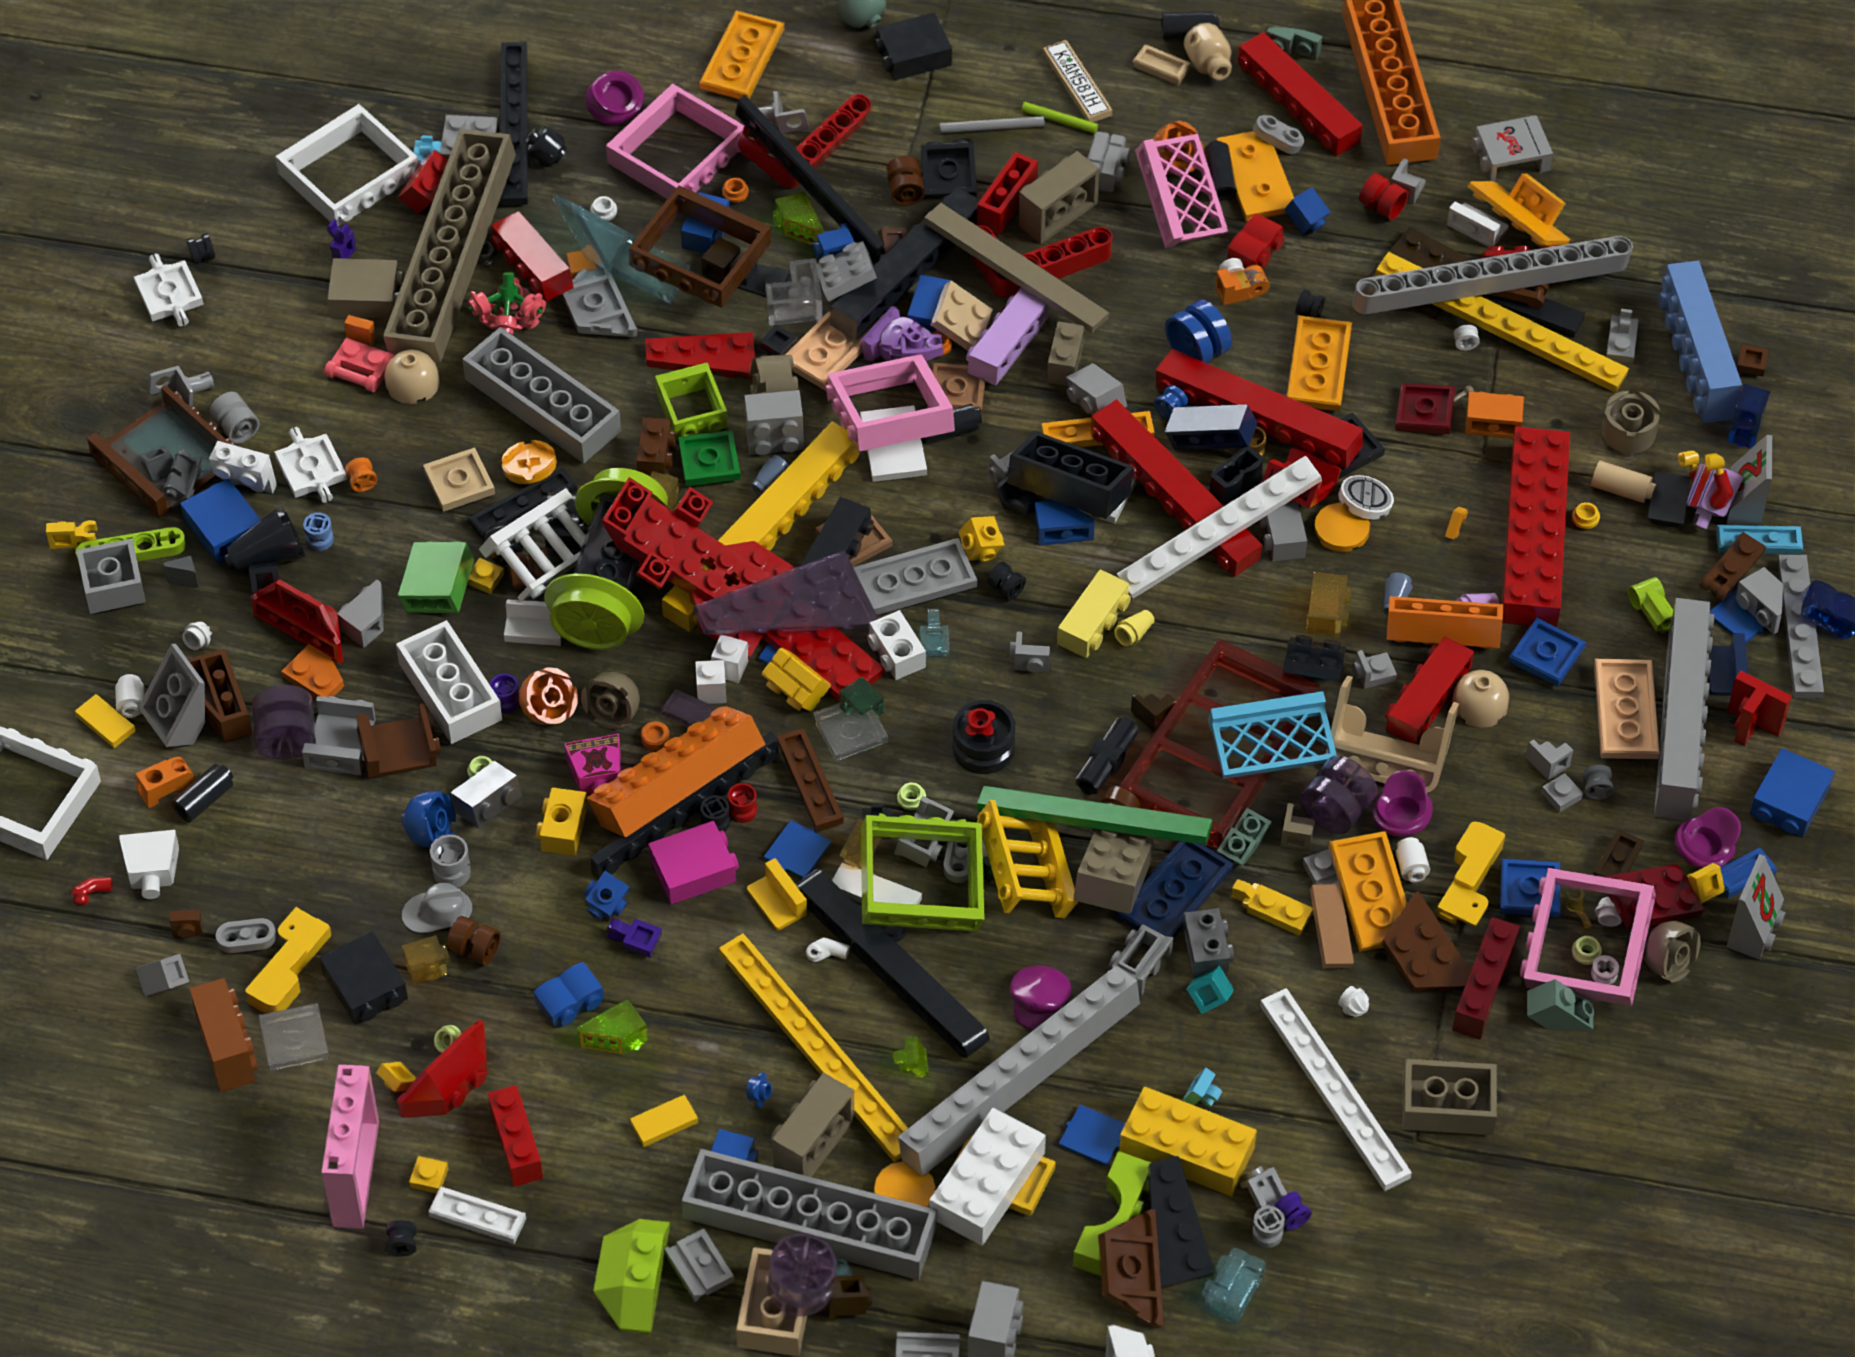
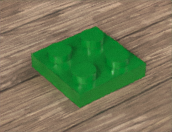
M733 430L678 437L686 487L741 480Z

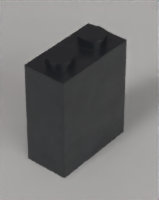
M935 12L877 27V38L873 40L874 48L877 54L881 53L884 70L890 72L894 81L952 66V46Z
M373 931L320 956L322 973L355 1025L362 1021H369L377 1014L389 1008H395L408 999L406 983Z

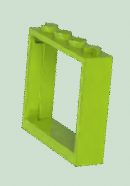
M881 813L878 816L866 815L861 825L862 924L978 932L984 921L982 823L966 822V819L945 821L939 817L916 819L911 815L900 817H887ZM872 836L967 843L969 908L874 902Z

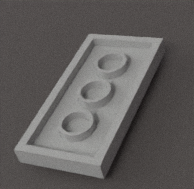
M959 538L853 567V575L871 617L977 587V578Z

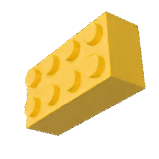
M1144 1086L1120 1135L1119 1151L1150 1163L1179 1156L1187 1180L1232 1197L1255 1149L1257 1130Z

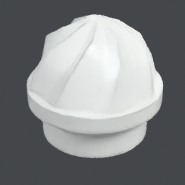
M204 622L190 623L186 626L182 638L188 648L199 650L209 645L212 632L210 627Z
M1602 898L1595 910L1598 922L1604 926H1617L1621 924L1622 919L1610 898Z
M1350 986L1341 995L1338 1005L1343 1008V1013L1346 1015L1357 1017L1368 1011L1369 998L1361 988L1356 989Z

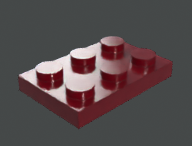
M1678 864L1605 876V878L1654 886L1656 897L1649 926L1700 917L1704 912L1702 904ZM1607 893L1627 930L1632 929L1638 899Z

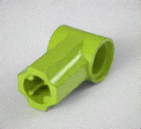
M1653 577L1628 588V597L1632 606L1636 610L1641 609L1656 632L1664 633L1669 631L1673 609L1665 599L1664 588L1659 579Z

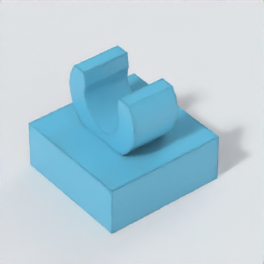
M423 135L421 137L422 141L416 140L414 154L418 157V165L434 149L440 153L442 142L433 141L432 136Z
M1205 1068L1195 1077L1182 1101L1191 1105L1201 1101L1206 1106L1211 1107L1222 1093L1220 1088L1211 1085L1216 1074Z

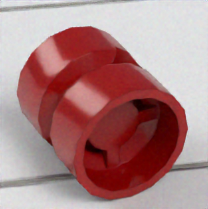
M1374 173L1363 185L1359 194V203L1371 210L1377 208L1378 214L1392 221L1397 218L1405 207L1409 192L1397 184L1389 185L1390 180L1378 173Z

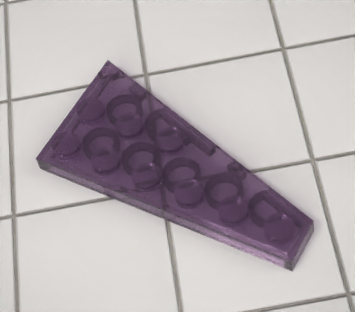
M845 550L695 605L693 609L705 635L739 633V631L768 632V630L781 629L782 631L825 630L832 627L854 629L856 626H868L870 628V622L879 619Z

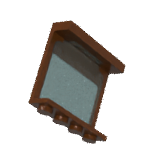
M166 385L161 387L162 403L105 441L96 432L87 438L91 456L159 518L173 509L170 507L172 500L167 499L163 491L168 476L153 481L141 463L140 455L161 446L166 447L172 453L173 458L180 450H187L192 458L203 455L204 457L200 465L201 473L193 486V494H195L218 478L216 474H213L209 460L217 441L234 445L229 438H224L219 434L213 423H207L195 407L192 406L190 408L177 391L173 392Z

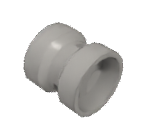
M1273 1206L1261 1207L1254 1215L1252 1237L1262 1247H1275L1282 1240L1285 1218L1278 1208Z

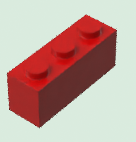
M1014 152L978 202L977 226H986L992 232L999 235L1003 232L1019 209L1020 191L1024 186L1038 179V161Z
M517 1085L487 1093L490 1113L513 1186L516 1187L543 1179L541 1159Z

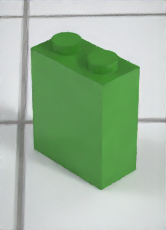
M414 542L398 593L406 613H459L474 563V558L466 542Z

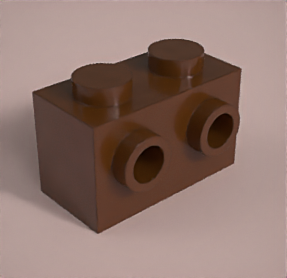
M643 418L637 454V471L650 476L658 483L666 482L667 469L672 468L673 453L670 452V448L675 447L676 431H671L670 419Z

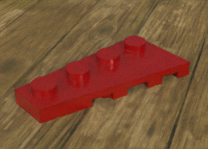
M753 332L645 339L647 367L680 370L708 363L712 372L723 373L725 377L734 378L736 374L747 376L748 380H753V376H750V362L755 357Z

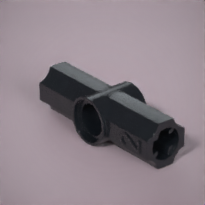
M1125 716L1117 718L1105 737L1097 739L1094 743L1087 763L1076 777L1075 784L1083 793L1087 795L1098 794L1110 774L1118 772L1125 759L1127 749L1139 733V727L1134 724L1133 720Z

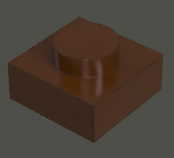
M906 227L881 228L878 231V237L885 243L882 255L890 252L899 239L907 236Z
M1742 344L1737 371L1763 376L1769 349Z
M200 910L170 911V925L173 937L191 938L193 936H203V922Z

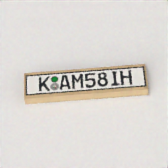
M1067 40L1044 47V57L1087 121L1096 122L1112 116L1111 107Z

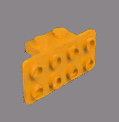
M1521 174L1511 193L1494 181H1471L1468 185L1473 191L1474 197L1492 205V210L1496 214L1513 221L1511 223L1512 226L1522 232L1526 231L1532 236L1531 240L1537 245L1544 247L1545 245L1558 246L1569 243L1570 238L1553 226L1566 203L1528 174Z

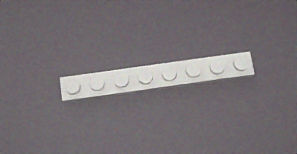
M1304 456L1118 572L1117 576L1129 583V594L1134 599L1322 481L1321 476L1308 457Z
M1283 989L1262 999L1260 1007L1383 1190L1386 1191L1411 1179L1412 1172L1288 989Z

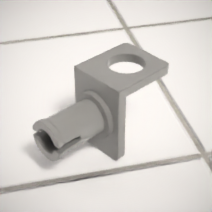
M774 91V103H772V106L758 108L770 122L775 121L781 133L809 129L804 109L783 112L778 91ZM792 117L802 120L796 125L787 123V120Z
M175 366L149 375L148 391L151 395L162 392L161 387L166 385L169 389L175 388L190 408L193 406V393L214 388L210 372L187 378L180 367ZM165 376L169 377L165 384L156 385L158 379Z

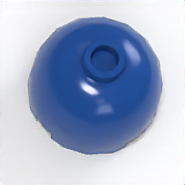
M427 791L418 794L410 800L402 815V825L409 839L414 844L430 849L435 839L443 835H454L455 831L449 832L451 822H456V813L452 799L448 794H442V791Z

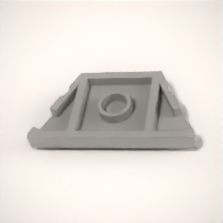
M599 256L596 259L597 269L589 271L583 269L572 280L574 288L561 294L578 333L635 337L637 336V328L604 257Z

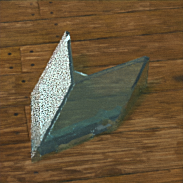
M556 194L553 195L552 200L587 260L669 304L672 303L679 288L666 282H661L657 278L644 272H639L629 266V247L636 240L635 236ZM655 247L649 252L688 271L691 267Z

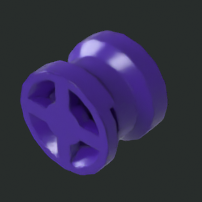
M1295 1191L1286 1194L1274 1205L1275 1208H1278L1283 1213L1285 1218L1284 1225L1287 1230L1299 1228L1312 1216L1310 1208L1301 1203L1302 1197Z

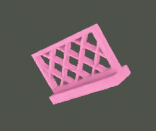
M1198 134L1155 142L1153 139L1144 140L1135 152L1165 248L1175 247L1178 243L1226 234L1228 229ZM1183 144H1193L1195 151L1193 158L1180 150ZM1166 148L1173 153L1169 162L1159 156L1157 149ZM1176 156L1189 163L1185 172L1172 165ZM1192 166L1201 171L1203 178L1200 182L1188 175ZM1168 170L1181 178L1177 186L1167 181L1166 173ZM1184 180L1196 187L1192 197L1179 189ZM1200 190L1209 195L1210 203L1208 207L1195 199ZM1175 195L1188 202L1184 211L1175 206L1173 201ZM1191 205L1204 212L1200 221L1187 214ZM1207 214L1216 219L1218 228L1211 229L1203 224ZM1183 219L1196 226L1193 233H1183L1181 227Z

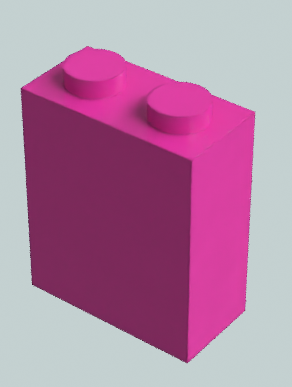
M714 821L648 843L651 864L671 905L736 882V870L739 869L737 858L734 853L729 854L727 837L723 830L718 831Z

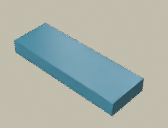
M1717 525L1718 553H1726L1741 533L1745 532L1766 546L1764 554L1802 555L1801 526Z

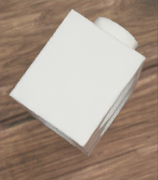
M900 610L870 622V635L867 636L868 643L873 651L877 650L882 666L886 672H891L895 680L926 668V651Z

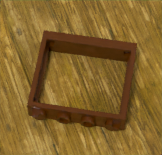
M678 185L629 247V266L639 272L651 275L661 282L675 286L685 293L699 297L709 304L722 308L771 245V227ZM680 213L750 244L749 248L720 285L649 253Z

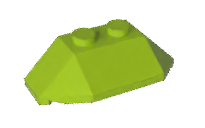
M638 1219L603 1237L593 1292L620 1331L651 1334L665 1258L664 1248L667 1246L670 1222Z

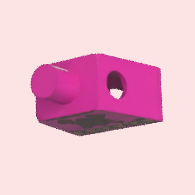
M619 734L565 743L567 764L579 791L592 794L598 786L610 783L618 778L617 775L621 772Z

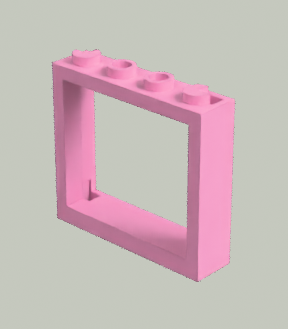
M672 84L606 145L607 163L667 199L678 185L696 193L704 184L711 181L714 174L721 168L726 167L733 156L741 152L738 148V140L744 125ZM676 111L725 139L679 184L630 155Z
M922 354L827 374L828 385H825L827 400L832 401L835 415L839 414L842 428H847L848 438L850 441H854L859 452L955 431L953 407ZM915 382L929 408L863 422L849 396Z
M1548 868L1546 877H1542L1539 884V894L1542 895L1540 905L1536 904L1533 911V922H1536L1534 932H1529L1526 949L1530 950L1528 960L1523 959L1520 976L1524 977L1526 988L1533 989L1556 979L1586 999L1632 1007L1656 897L1654 886ZM1556 885L1638 899L1620 986L1537 972Z
M338 1065L322 1167V1177L333 1227L364 1228L379 1127V1117L369 1066ZM329 1162L338 1163V1169H328Z

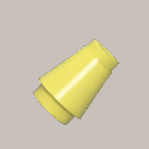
M1143 610L1118 622L1117 628L1114 630L1117 641L1127 647L1136 645L1154 623V616L1148 610Z

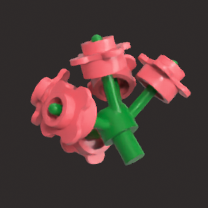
M511 272L503 273V285L499 286L498 293L487 298L483 292L476 294L474 291H471V298L468 301L469 310L474 316L479 315V320L484 325L494 330L501 327L511 335H513V331H520L523 327L529 330L537 326L539 323L538 318L544 313L546 301L542 300L540 293L536 295L530 294L529 290L523 288L520 285V280L514 277V273ZM498 299V301H497L496 304H492V303H491V302H493V301H495V300ZM519 307L520 310L516 313L515 317L509 316L510 309L515 310Z

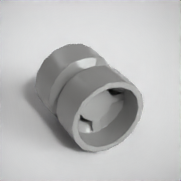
M237 392L224 393L210 407V416L219 427L223 428L224 434L233 443L238 444L249 440L259 429V419Z
M450 834L435 839L430 848L434 880L437 883L453 884L457 888L464 885L469 880L471 874L467 843L461 837Z

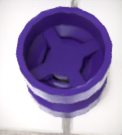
M503 673L493 677L490 681V686L500 700L501 713H509L517 709L519 706L517 679L510 674Z

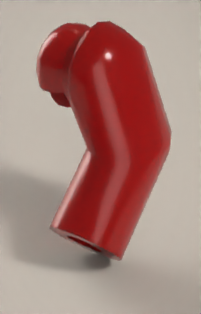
M112 877L89 878L76 885L71 892L73 894V903L87 904L89 902V893L112 892Z

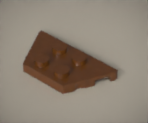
M1419 891L1415 892L1383 938L1381 944L1413 992H1427L1430 989L1450 991L1451 988H1465L1471 973L1470 969Z
M1151 1209L1099 1234L1098 1239L1102 1296L1150 1327L1158 1329L1164 1326L1156 1213L1155 1209Z

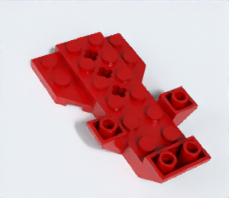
M629 477L601 521L618 549L641 563L636 575L659 590L665 581L668 580L689 594L691 604H694L698 618L696 621L699 631L718 642L720 635L747 641L749 659L792 589L790 584L798 569L755 541L724 545L699 529L698 526L713 501L695 489L689 487L675 509L671 511L650 497L653 493L652 491ZM705 565L708 570L704 571L701 567ZM727 580L731 582V587L726 584ZM750 596H753L756 601H755V602L751 601V600L749 599Z

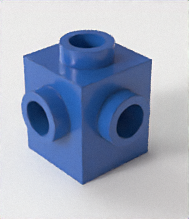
M604 871L597 882L594 880L590 882L583 894L587 897L585 899V906L588 907L587 912L599 920H602L604 917L610 921L613 915L618 917L627 905V901L624 898L629 893L630 886ZM606 896L609 899L603 900L602 897Z

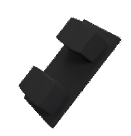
M756 263L738 288L782 302L796 276L789 274V270L777 266L773 269Z
M1655 471L1653 483L1656 484V487L1650 499L1647 520H1651L1653 524L1667 527L1684 525L1690 476Z

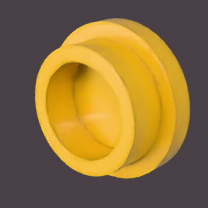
M1581 503L1572 512L1573 523L1582 529L1594 528L1599 523L1600 513L1597 507L1591 503Z

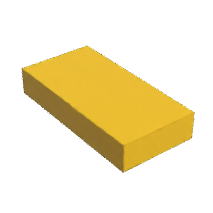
M97 694L75 710L76 717L114 749L136 732L135 726Z
M685 1094L630 1118V1124L643 1147L698 1123V1117Z

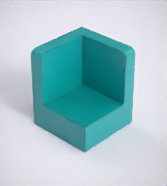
M1220 965L1195 977L1188 986L1187 991L1200 1013L1203 1014L1227 1002L1234 989Z

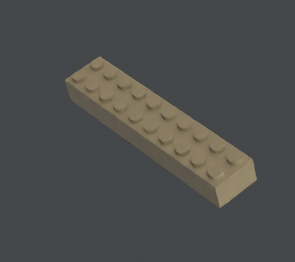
M466 129L459 130L383 335L389 353L395 355L404 350H420L429 355L434 362L442 361L516 156L510 134Z

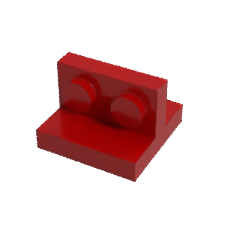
M1740 670L1734 681L1727 710L1738 716L1734 728L1737 729L1734 741L1745 746L1757 727L1779 736L1785 725L1792 696Z

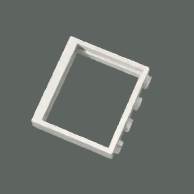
M360 104L276 156L278 174L330 222L335 219L338 226L351 220L358 213L366 208H370L374 203L392 194L396 189L407 183L418 167V157ZM362 131L390 156L397 165L334 204L303 176L299 170Z
M0 726V752L3 748H6L78 778L42 832L0 816L1 842L48 860L100 784L101 780L97 765L89 759L75 757L64 749L50 747L37 738L31 739L23 736L15 729H6Z

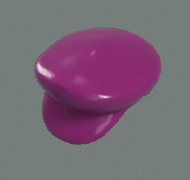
M609 71L602 74L590 84L585 95L586 107L590 114L597 121L606 125L620 124L632 118L640 111L644 102V91L638 80L631 74L623 71Z
M1397 771L1387 779L1382 794L1377 799L1373 809V820L1378 829L1382 832L1386 831V834L1391 836L1406 837L1419 833L1429 824L1433 813V803L1426 793L1423 779L1412 771Z
M1716 807L1704 812L1700 816L1686 820L1678 827L1675 833L1677 851L1687 863L1699 869L1712 863L1720 867L1724 866L1735 854V843L1741 832L1739 818L1727 808Z
M1046 965L1029 966L1018 971L1010 985V994L1014 1000V1016L1017 1022L1025 1028L1035 1030L1058 1012L1067 1003L1071 995V983L1067 976L1061 971Z

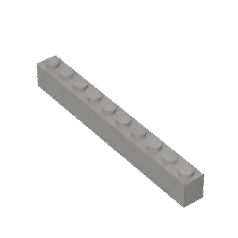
M1117 965L898 1136L902 1161L921 1176H924L974 1135L992 1108L1002 1113L1136 1008L1140 1004L1137 980Z

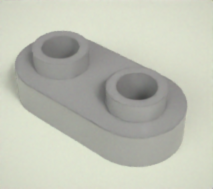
M1262 115L1258 117L1253 126V131L1257 137L1286 153L1296 154L1304 144V138L1297 129L1289 127L1273 116Z
M948 841L944 859V875L951 882H965L968 880L967 847L962 848L959 846H967V843ZM956 869H961L962 871H961V872H956V871H954V870H956Z
M264 918L224 923L217 929L216 940L218 947L226 953L263 950L274 944L276 931L274 924ZM230 939H236V941L228 942Z

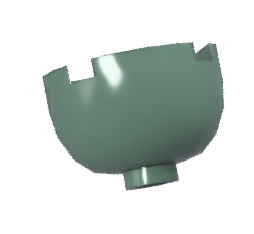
M839 0L835 10L838 16L851 27L864 28L869 26L873 28L882 21L881 15L885 11L887 1Z

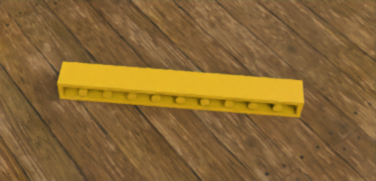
M832 421L718 541L724 545L755 541L771 551L776 540L782 534L789 532L794 521L799 516L802 517L806 514L813 501L823 496L826 488L832 481H837L840 478L843 470L849 463L852 464L857 460L860 452L854 441L849 440L847 430ZM705 565L701 567L704 571L708 570ZM727 580L726 584L731 587V582ZM675 585L662 598L663 616L690 632L698 625L696 621L698 618L694 604H691L689 594Z

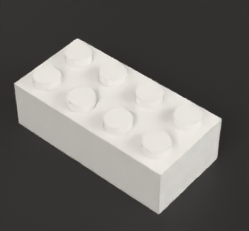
M447 620L396 644L400 666L451 744L502 721L499 698Z
M992 1108L930 1198V1208L937 1210V1222L983 1246L1045 1154L1046 1135Z

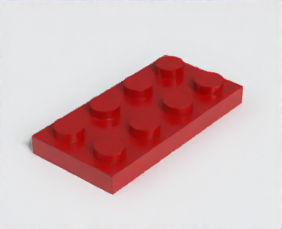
M806 603L765 633V641L777 650L784 648L790 651L828 681L831 687L827 692L842 705L848 703L884 675L885 668Z

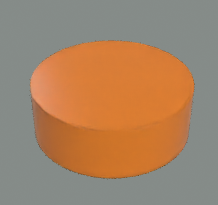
M649 722L641 730L642 744L649 750L658 751L665 747L664 744L670 740L669 729L662 722Z

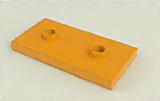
M735 11L699 82L700 89L737 99L746 95L750 99L784 31V23Z
M1254 131L1217 138L1218 141L1229 145L1237 186L1236 197L1245 221H1248L1255 213L1265 218L1287 214L1284 209L1294 196L1274 146L1257 137Z
M1298 316L1287 397L1316 409L1340 411L1352 322Z
M1386 831L1330 841L1328 847L1339 884L1341 885L1342 895L1359 952L1383 948L1381 944L1383 938L1407 905Z

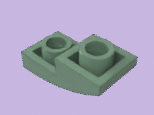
M1275 27L1267 30V36L1289 56L1292 52H1296L1302 56L1317 60L1321 54V35L1293 28Z
M1246 808L1235 827L1231 828L1217 853L1242 867L1269 831L1272 821Z

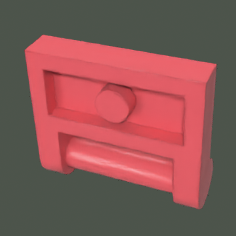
M346 338L333 359L327 362L324 376L332 379L338 377L364 386L367 391L375 393L385 378L387 364L394 354ZM341 367H345V368H348V369H351V370H354V371L363 373V374H365V375H362V374H359V373H356V372H353V371H350V370H347V369H344V368H341Z

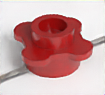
M977 708L967 713L968 726L965 728L967 735L983 734L989 737L994 733L992 721L995 720V714L992 711Z

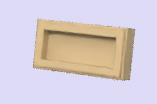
M1146 44L1133 60L1134 68L1178 86L1190 70L1191 65L1188 61Z

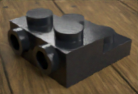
M955 140L952 143L941 144L939 141H930L926 145H921L924 198L945 197L950 195L956 188L972 196H977L974 142Z
M1296 635V638L1290 637L1282 672L1333 681L1340 680L1346 646H1340L1341 643L1335 640H1324V643L1312 641L1313 638L1306 635Z

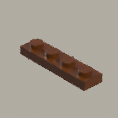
M801 728L778 735V746L816 832L844 824L843 815L805 729Z

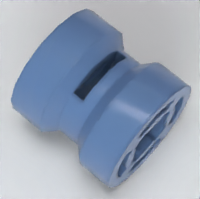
M324 513L308 515L303 522L307 546L314 551L327 550L334 541L330 518Z

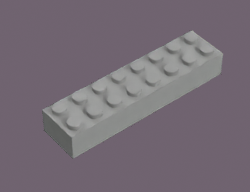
M1676 598L1668 631L1654 817L1686 821L1690 818L1691 810H1697L1698 797L1701 794L1703 777H1700V770L1703 769L1704 764L1702 747L1705 744L1706 730L1703 728L1708 711V706H1705V700L1708 699L1709 694L1707 677L1710 674L1711 660H1709V654H1711L1713 637H1710V631L1713 630L1714 614L1709 613L1710 602Z
M700 1149L682 1199L683 1219L794 1248L804 1245L819 1248L822 1251V1255L917 1280L920 1279L937 1227L936 1209Z

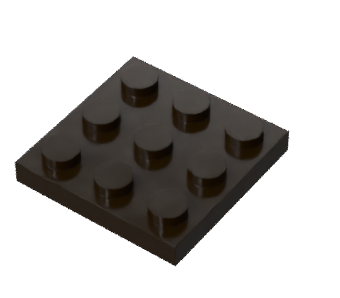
M1411 227L1408 228L1389 251L1421 268L1473 260ZM1382 260L1367 276V278L1375 277L1376 269L1378 268ZM1431 303L1412 307L1433 319L1443 310Z

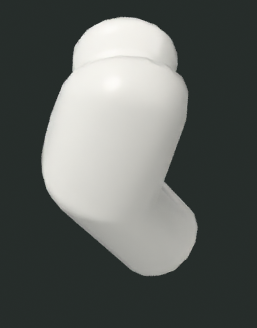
M828 938L819 939L811 943L806 949L808 959L813 962L821 961L830 956L846 960L850 952L849 945Z

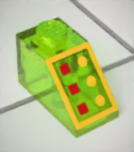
M803 191L775 199V211H772V217L776 227H781L784 236L810 245L817 242V235L823 233V227L806 192Z
M627 999L577 1027L578 1044L581 1048L623 1055L630 1050L640 1048L648 1041L647 1024Z

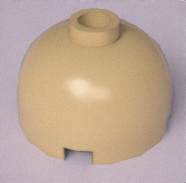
M410 349L395 354L388 362L385 370V384L389 395L400 403L417 404V400L423 398L428 400L437 392L440 384L436 363L429 355L420 350Z
M1471 671L1462 676L1455 685L1451 705L1453 702L1459 703L1456 716L1458 717L1459 715L1463 718L1465 724L1478 728L1492 727L1507 714L1509 704L1507 685L1498 675L1491 671Z

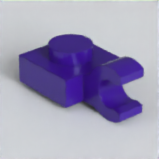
M333 219L327 226L328 233L333 237L330 244L332 260L333 258L349 259L356 250L354 232L350 230L347 224L342 229L339 228L337 221Z
M612 918L607 927L610 930L607 935L608 938L614 941L624 940V949L649 958L662 935V928L634 919L632 925H629L621 920Z

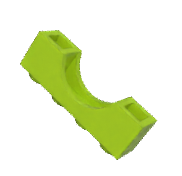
M1118 1151L1107 1176L1106 1191L1114 1197L1120 1209L1116 1216L1107 1223L1098 1226H1085L1074 1251V1267L1101 1276L1098 1235L1142 1214L1145 1205L1142 1199L1145 1193L1149 1194L1148 1165L1150 1162Z

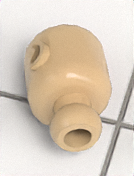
M1201 23L1189 30L1185 36L1184 47L1186 54L1191 60V67H1195L1202 74H1209L1215 80L1227 78L1232 69L1229 61L1231 49L1222 31L1216 25Z

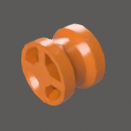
M368 458L353 459L345 467L346 475L350 479L351 488L356 492L368 491L377 484V475L372 471V463Z

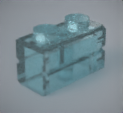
M1236 1247L1231 1249L1228 1257L1222 1255L1215 1270L1218 1273L1214 1281L1209 1279L1202 1292V1296L1205 1297V1310L1214 1315L1222 1316L1223 1319L1238 1324L1265 1275V1261L1253 1255H1248V1253Z

